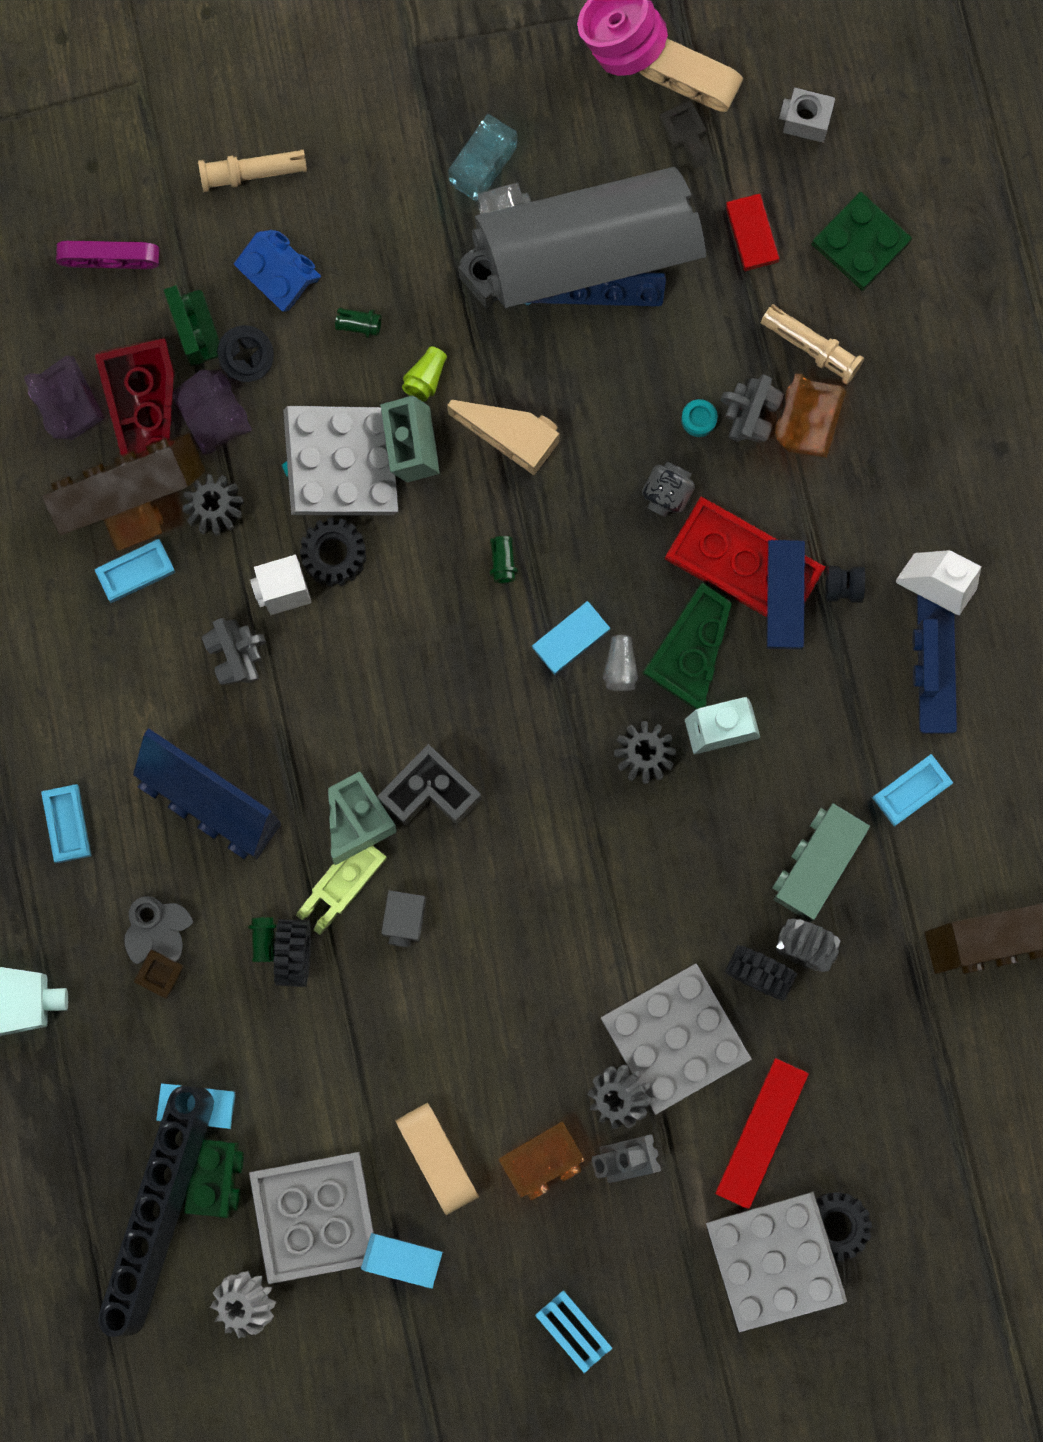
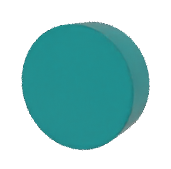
M693 400L683 409L681 417L682 426L688 434L694 437L707 436L716 426L717 411L706 400Z

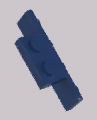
M641 273L527 303L662 306L666 277L663 273Z
M917 594V629H913L912 645L913 651H918V665H914L913 684L914 687H919V731L922 734H953L957 730L954 613Z

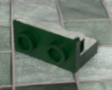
M177 285L163 289L190 366L192 367L218 358L216 351L220 341L202 290L181 295Z
M203 1140L187 1189L186 1214L230 1218L231 1211H237L240 1189L234 1188L235 1174L242 1173L244 1151H238L239 1143Z

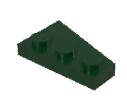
M699 584L641 674L693 709L705 707L709 684L712 681L715 670L714 665L718 649L722 643L732 603L705 584Z

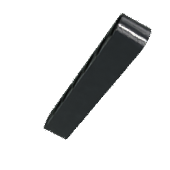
M180 1086L174 1089L168 1098L100 1309L99 1327L107 1336L120 1337L137 1334L145 1323L213 1111V1096L205 1088ZM193 1095L195 1106L190 1112L187 1107V1101ZM181 1130L184 1138L182 1145L178 1147L176 1135ZM169 1166L172 1172V1177L170 1182L167 1184L164 1178V1173L166 1168ZM155 1203H158L160 1206V1215L157 1219L153 1216ZM144 1239L147 1240L149 1245L146 1255L143 1254L141 1249ZM133 1274L137 1280V1287L134 1292L130 1287V1279ZM121 1311L125 1315V1324L123 1327L120 1326L118 1321V1316Z

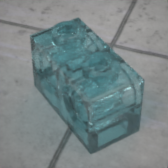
M487 113L449 168L450 185L479 203L518 147L517 132Z

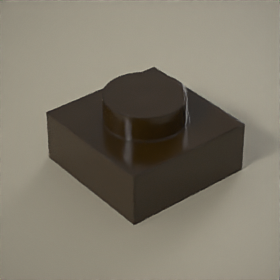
M151 949L134 983L168 999L185 966Z

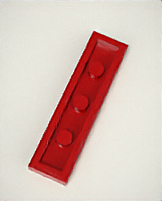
M774 1058L715 1191L716 1195L746 1209H750L809 1073Z

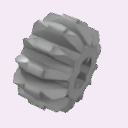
M248 1271L241 1272L238 1275L231 1274L223 1279L221 1285L215 1288L213 1294L216 1300L212 1302L210 1308L219 1312L214 1322L223 1321L225 1323V1333L235 1331L238 1338L246 1337L249 1334L256 1335L264 1329L265 1325L271 1322L274 1315L270 1310L275 1307L277 1302L268 1298L272 1287L263 1288L261 1286L262 1276L251 1278Z

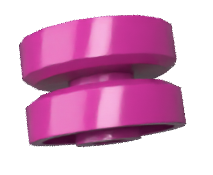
M587 0L580 11L577 22L579 36L592 51L598 63L606 72L616 76L632 75L646 69L659 57L665 47L668 36L666 23L654 8L651 0Z

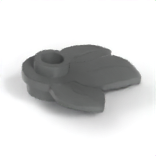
M150 896L137 899L129 909L131 926L124 937L127 953L135 964L143 962L151 949L178 961L183 948L182 937L179 931H183L193 924L190 914L184 907L176 903L162 904L159 900ZM151 908L154 911V917L151 921L144 922L141 914L143 910Z

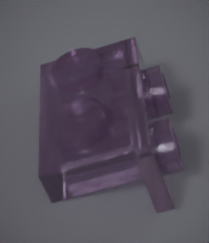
M65 356L41 374L29 373L24 377L28 386V394L31 400L37 404L44 418V427L55 439L73 440L105 418L74 356Z
M200 370L173 391L172 397L203 454H211L235 435H246L252 430L247 421L245 410L236 401L231 391L229 380L220 370Z

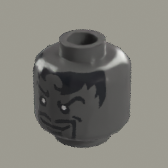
M666 461L664 466H654L642 489V495L650 501L647 508L664 517H667L669 511L673 513L683 512L695 489V484L690 479L692 473Z

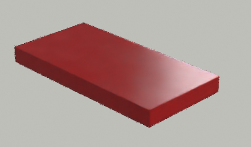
M701 496L666 554L665 560L767 617L768 540L777 539ZM806 555L804 567V604L825 569V566Z

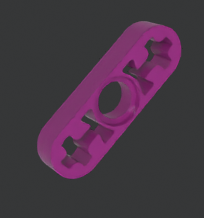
M61 241L57 243L56 263L72 268L153 269L159 266V247L146 242Z

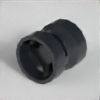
M828 565L825 583L826 601L837 602L842 598L849 599L852 603H863L865 568L853 566L850 570H842L839 566Z

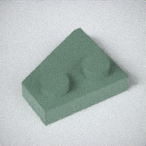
M360 771L328 788L331 857L334 865L343 862L397 832L392 819Z

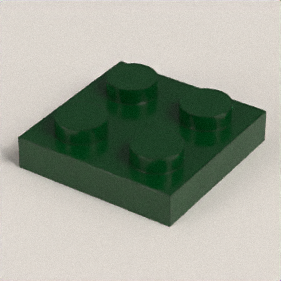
M860 191L812 240L811 245L861 291H864L911 243L912 237Z

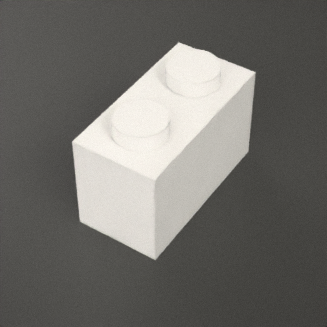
M296 555L254 567L257 578L250 579L253 592L259 606H266L270 615L312 603L303 571Z

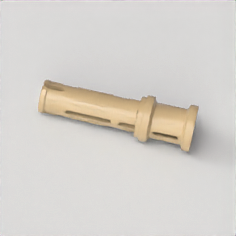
M300 149V151L237 160V157L232 155L228 156L227 160L210 163L199 160L203 193L209 192L210 188L231 185L233 188H236L238 185H241V181L307 172L304 150Z
M774 304L769 307L760 322L815 358V363H817L818 367H826L842 377V382L846 385L853 379L864 361V357L861 355L856 357L840 347L838 340L825 339L783 312Z

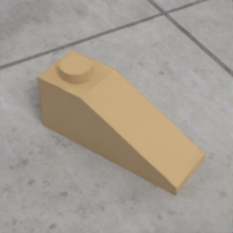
M451 400L447 405L448 415L532 475L537 473L559 443L560 433L556 431L558 427L543 415L537 418L529 412Z

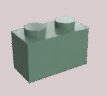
M413 395L380 404L390 472L407 483L440 474L430 406Z

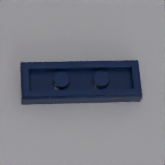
M768 540L766 649L803 650L805 541Z

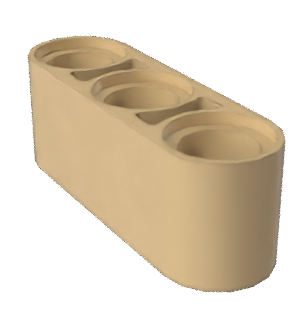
M670 39L666 40L665 47L659 57L646 69L639 71L647 79L720 112L728 111L743 81V77L736 70Z
M428 1102L395 1120L446 1216L479 1198Z

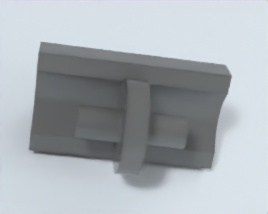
M762 374L759 379H749L747 386L737 383L734 393L723 392L720 400L728 406L725 417L734 420L728 438L737 442L748 439L759 443L768 439L772 424L758 418L762 408L770 412L777 411L784 396L782 392L770 385L773 378Z
M220 618L212 622L214 629L202 636V640L209 654H217L221 651L225 653L227 662L215 667V674L219 683L222 685L238 682L252 683L260 679L253 662L261 659L257 648L266 643L264 635L252 636L249 626L240 628L236 619L225 621L224 618Z
M652 1134L599 1147L601 1154L592 1156L595 1176L597 1178L607 1177L608 1183L660 1172V1165L656 1161L658 1151L653 1147L654 1140Z

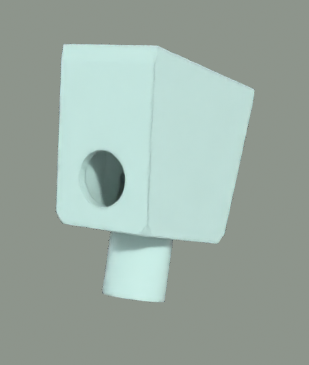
M747 697L696 709L685 719L694 755L760 738L753 707Z
M0 967V1036L47 1027L48 1011L68 1009L67 988L47 989V975Z

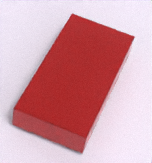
M761 194L726 202V210L744 271L779 263L778 252Z

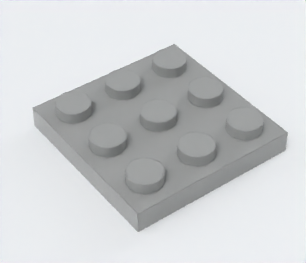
M287 406L283 410L291 515H395L398 512L396 478L390 472L381 408Z
M697 963L601 1017L603 1024L631 1073L641 1071V1076L638 1080L640 1084H650V1088L644 1094L652 1098L650 1106L655 1115L752 1060Z
M360 1152L249 1172L268 1284L362 1266L371 1233H374Z
M814 1192L706 1223L739 1332L847 1302Z

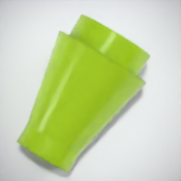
M429 347L426 353L403 377L404 384L402 389L409 396H415L422 402L434 396L447 355L436 347Z

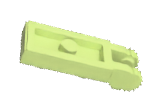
M372 845L337 865L333 864L312 889V895L299 909L296 916L304 920L310 916L320 899L324 900L331 907L315 924L314 931L321 935L336 918L337 914H342L387 857Z

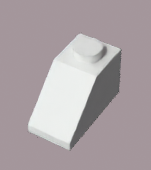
M950 550L914 553L896 579V583L960 615L977 590L981 566Z

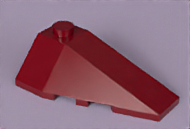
M161 338L133 343L97 352L95 359L120 454L122 455L130 451H134L137 454L147 450V445L164 438L167 441L170 440L174 370L166 339Z

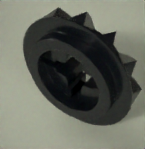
M248 325L236 326L227 331L221 337L216 351L219 367L227 373L228 378H233L241 383L257 381L262 378L271 368L274 357L273 347L268 337L261 330ZM239 345H242L245 350L257 348V351L249 357L250 364H247L244 359L239 361L238 359L233 360L236 354L240 352Z

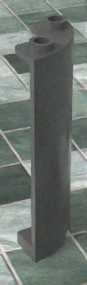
M671 167L476 215V229L472 230V238L476 250H481L490 261L492 275L487 277V283L491 296L497 297L502 305L508 308L705 258L706 249L698 212L693 213L692 207L689 205V198L692 195L683 176L676 167Z

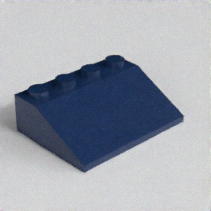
M148 728L144 733L133 773L141 781L138 788L154 799L160 794L171 801L167 808L183 819H186L190 814L199 820L200 824L197 828L214 840L218 835H221L230 841L227 848L245 860L248 855H251L257 860L281 825V822L273 812Z

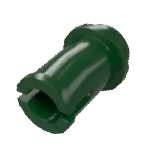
M338 308L337 314L340 315H336V330L366 334V338H371L372 335H379L382 316L375 314V310H370L367 313Z
M498 536L490 539L493 563L490 576L494 577L495 583L514 582L516 580L515 575L519 573L518 568L514 567L513 538L510 536Z
M274 917L251 918L252 925H249L248 929L252 930V962H274V929L277 928V925L274 924Z

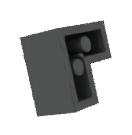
M429 744L377 796L380 803L405 827L430 801L451 821L458 825L482 800L481 794Z

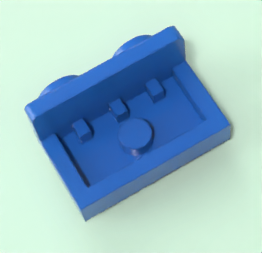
M276 230L257 232L237 258L234 265L282 312L289 311L307 286L317 283L321 275L314 269L315 265L309 258L298 254L289 246L290 241L284 234Z

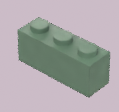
M833 803L827 811L820 808L810 827L815 829L812 837L808 842L802 839L791 858L796 860L790 873L783 870L772 889L778 892L773 899L774 901L809 922L816 918L870 828V825Z

